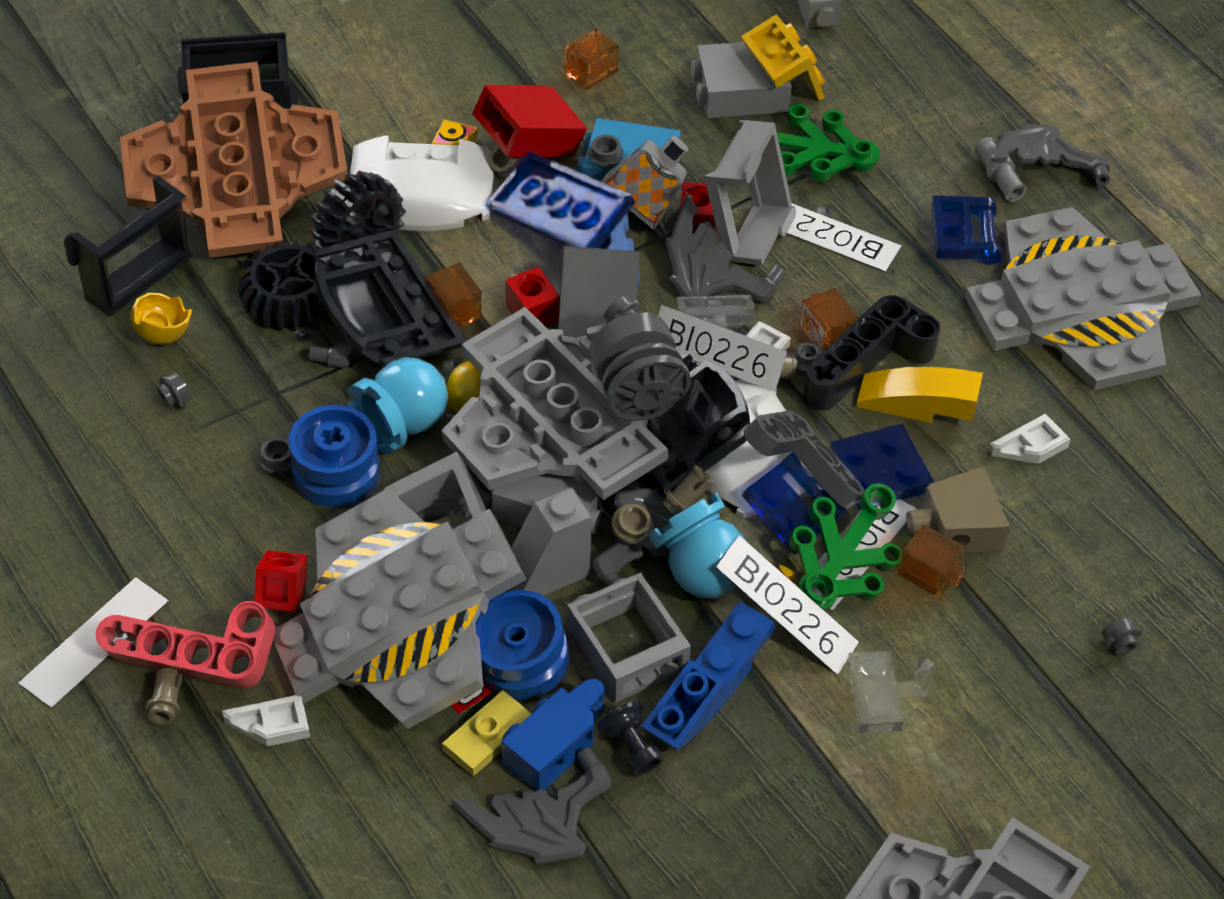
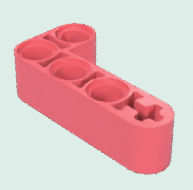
M245 601L238 604L232 610L223 638L123 615L105 617L99 623L95 637L100 647L119 662L155 670L171 668L178 671L177 675L181 674L182 676L226 686L248 689L255 686L264 674L275 635V624L267 611L259 603ZM250 618H262L261 625L256 631L251 633L244 632V625ZM125 633L131 640L136 642V646L128 640L118 639L115 644L113 640L115 637L121 638ZM168 639L166 651L157 656L151 654L152 648L157 641ZM202 648L209 649V655L203 663L198 665L192 664V657L197 650ZM242 657L250 658V664L244 672L239 674L232 673V666L237 659Z

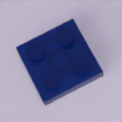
M903 423L830 443V449L860 482L865 491L872 484H885L892 489L897 501L925 494L926 487L934 483ZM859 501L856 505H857L859 511H861L862 508H861V506H860V501ZM870 501V502L872 503V505H874V506H878V505H879V504H878L877 502H875V501Z

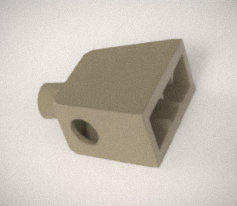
M985 467L931 483L926 487L923 509L907 511L906 513L907 527L911 535L924 533V529L927 527L964 548L963 552L1003 551L1010 527ZM933 533V539L942 542L940 543V552H942L943 546L946 544L949 550L948 553H959L960 548L955 545L954 547V544ZM947 546L944 547L943 553H947Z

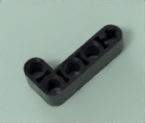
M883 296L809 365L804 389L805 403L810 408L820 411L833 408L863 379L864 374L871 372L891 351L915 364L929 363L936 355L940 335L938 320L899 296Z

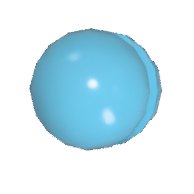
M404 357L387 364L376 374L374 381L363 378L347 388V392L353 394L354 399L347 403L348 407H353L367 415L375 426L377 441L381 443L378 446V451L385 454H390L405 445L407 435H416L431 429L444 415L449 397L445 379L438 370L421 359Z
M714 493L707 500L709 506L705 499L669 519L670 524L662 528L663 534H661L658 528L648 534L656 549L663 546L670 548L668 564L676 582L686 592L699 598L717 599L731 594L738 587L716 566L738 536L745 540L744 536L733 524L719 519V512L726 506L718 493Z

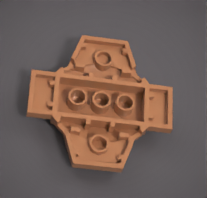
M257 62L186 70L189 100L179 107L180 114L175 120L168 124L161 120L120 137L128 206L147 209L155 207L157 204L152 179L159 176L186 195L181 200L183 214L195 223L205 227L210 258L252 253L254 250L264 251L266 244L272 247L279 246L281 240L283 241L280 218L291 209L297 199L333 185L334 180H344L347 166L338 111L293 104L290 109L282 108L274 102L272 95L261 90Z

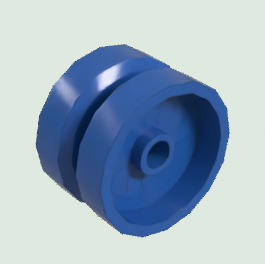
M337 404L319 406L304 413L293 424L288 436L294 486L303 498L319 506L330 508L344 507L365 499V493L371 492L376 487L380 475L375 426L367 415L348 406Z
M523 589L505 591L489 600L485 615L480 614L475 622L476 635L480 639L482 675L487 686L497 694L503 690L516 700L537 698L552 690L565 676L570 662L569 647L561 615L553 602L540 593Z

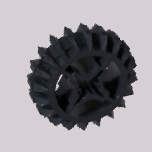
M360 170L356 175L346 173L343 182L334 180V188L331 191L323 190L325 198L322 202L315 203L319 210L318 213L310 216L315 225L309 231L314 237L312 243L316 249L390 230H395L397 233V230L405 225L401 219L406 213L402 205L404 199L397 192L394 185L379 174Z
M297 239L292 245H285L281 240L279 246L272 247L266 244L265 252L254 250L252 259H245L243 269L239 270L238 292L246 313H251L255 322L263 320L267 328L278 324L282 331L286 325H293L298 330L299 325L302 323L312 326L314 318L325 320L327 311L316 286V261H314L316 250L311 242L305 246H300Z

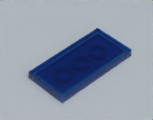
M529 151L485 205L490 209L491 213L563 246L599 248L636 202L631 194Z

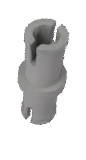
M991 137L982 139L977 143L975 152L986 166L987 176L992 182L997 183L1006 200L1009 202L1020 200L1026 194L1027 187L1023 185L1014 171L1015 164L1009 157L1007 161L992 162L991 158L997 147V142Z

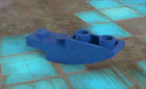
M739 601L696 661L689 660L642 724V730L678 752L715 716L753 668L752 660L775 630V622Z

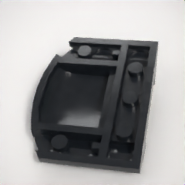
M395 230L316 249L314 261H316L315 281L323 305L343 337L366 358L385 367L390 362L404 357L422 359L462 347V344L466 342Z
M682 353L681 356L683 363L690 373V381L691 379H697L713 401L714 407L707 431L703 436L698 435L682 412L686 396L673 409L661 416L648 419L647 429L668 449V460L651 470L666 492L668 490L673 492L693 470L692 468L695 465L703 469L701 473H704L744 444L747 440L743 430L750 424L746 399L734 379L727 371L711 360L704 358L702 363L692 362L693 357L688 353Z

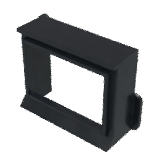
M286 32L181 39L182 66L178 68V89L182 93L183 104L189 100L186 70L257 62L258 65L279 63L280 79L260 80L261 90L270 95H283L285 109H290L292 104L299 105L297 90L290 89Z
M159 176L152 179L157 205L98 247L78 232L69 233L64 239L68 263L71 266L78 265L84 298L109 317L194 256L189 251L181 202L186 195ZM158 225L161 238L109 275L107 261Z

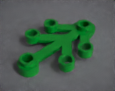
M803 104L791 105L788 110L787 120L790 125L797 127L806 137L777 132L780 147L802 150L797 154L787 151L781 152L786 176L792 175L796 172V169L812 163L811 177L816 181L824 182L829 180L832 175L849 167L857 172L869 171L879 160V148L868 140H858L843 125L844 115L838 110H828L823 114L822 128L826 132L833 133L841 143L831 142L809 119L808 107ZM827 155L837 156V158L831 161L823 157Z
M875 483L866 489L860 499L862 511L842 540L840 539L834 517L836 512L834 502L827 497H818L814 500L808 514L814 523L819 524L828 561L822 570L820 569L813 546L816 542L815 532L810 527L798 526L790 535L789 546L794 552L799 553L804 576L799 580L797 587L824 611L833 606L837 597L859 595L865 600H874L884 589L883 579L874 572L865 573L858 579L835 580L842 569L878 565L883 570L892 571L903 560L902 549L894 543H886L881 548L855 550L875 519L885 518L895 506V494L887 485ZM870 501L877 502L880 508H877L874 505H872ZM817 507L825 508L828 515L820 514ZM797 535L804 536L808 544L800 543ZM884 552L892 554L895 561L886 559ZM865 582H871L875 586L876 591L867 589ZM810 588L818 589L822 593V597L815 595Z

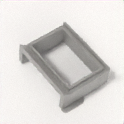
M740 120L741 129L737 131L716 170L705 175L704 178L719 242L724 241L728 251L732 252L733 258L730 262L763 265L778 234L780 237L786 236L795 219L796 208L791 204L775 123ZM748 183L753 207L737 235L726 184L745 186Z

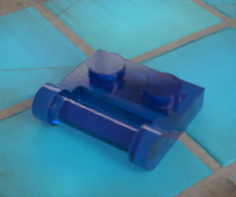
M933 195L931 211L935 258L976 259L987 265H994L1002 259L1001 246L996 241L994 217L997 214V207L994 199L988 197ZM971 215H976L980 219L982 242L973 241Z
M792 452L776 467L749 486L742 494V497L790 551L796 555L797 553L789 546V537L796 527H810L815 532L816 538L821 535L819 524L814 523L809 517L808 511L810 507L785 481L784 478L790 474L813 500L818 497L831 499L836 507L834 514L836 523L849 510L840 506ZM820 507L824 511V515H828L826 509ZM797 535L800 543L808 544L804 536Z

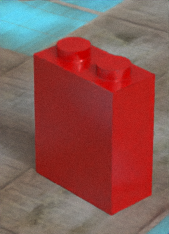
M484 85L472 112L473 116L507 157H574L588 129L552 86Z

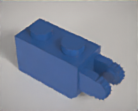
M591 678L583 681L582 685L579 684L570 693L561 688L552 697H545L540 700L527 719L521 724L516 723L512 725L503 735L501 741L502 765L534 791L548 788L578 760L577 754L581 750L593 747L594 722L598 719V716H601V713H604L605 703H603L602 699L605 694L604 684L597 679Z

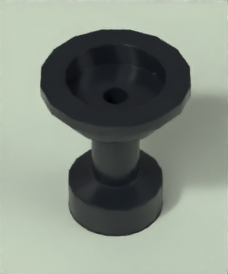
M637 701L624 704L611 711L598 723L596 729L600 735H608L612 739H623L632 754L627 764L634 776H641L659 766L664 757L657 746L647 747L637 731L642 721L640 714L643 710V706Z

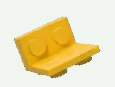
M776 14L741 36L745 46L777 88L799 75L818 101L825 98L821 88L825 81L820 71L814 65L817 63V60L807 44L801 47L798 43L800 37L791 23L785 25Z

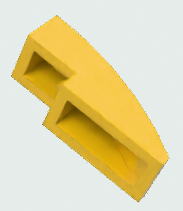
M905 367L867 373L863 377L856 407L932 423L934 414L973 421L983 373L941 367Z

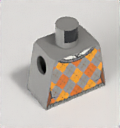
M671 136L662 148L648 139L609 170L600 186L654 229L685 179L687 171L678 162L688 152V147L675 136Z

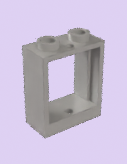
M457 452L384 488L385 490H390L414 513L461 490L473 518L487 511L471 471Z
M641 573L629 578H620L609 587L593 594L581 595L567 605V629L615 703L680 674L690 660L691 645ZM636 608L659 644L613 664L590 628Z

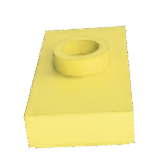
M502 690L442 743L443 752L474 777L501 753V741L505 732L516 723L521 724L532 713Z

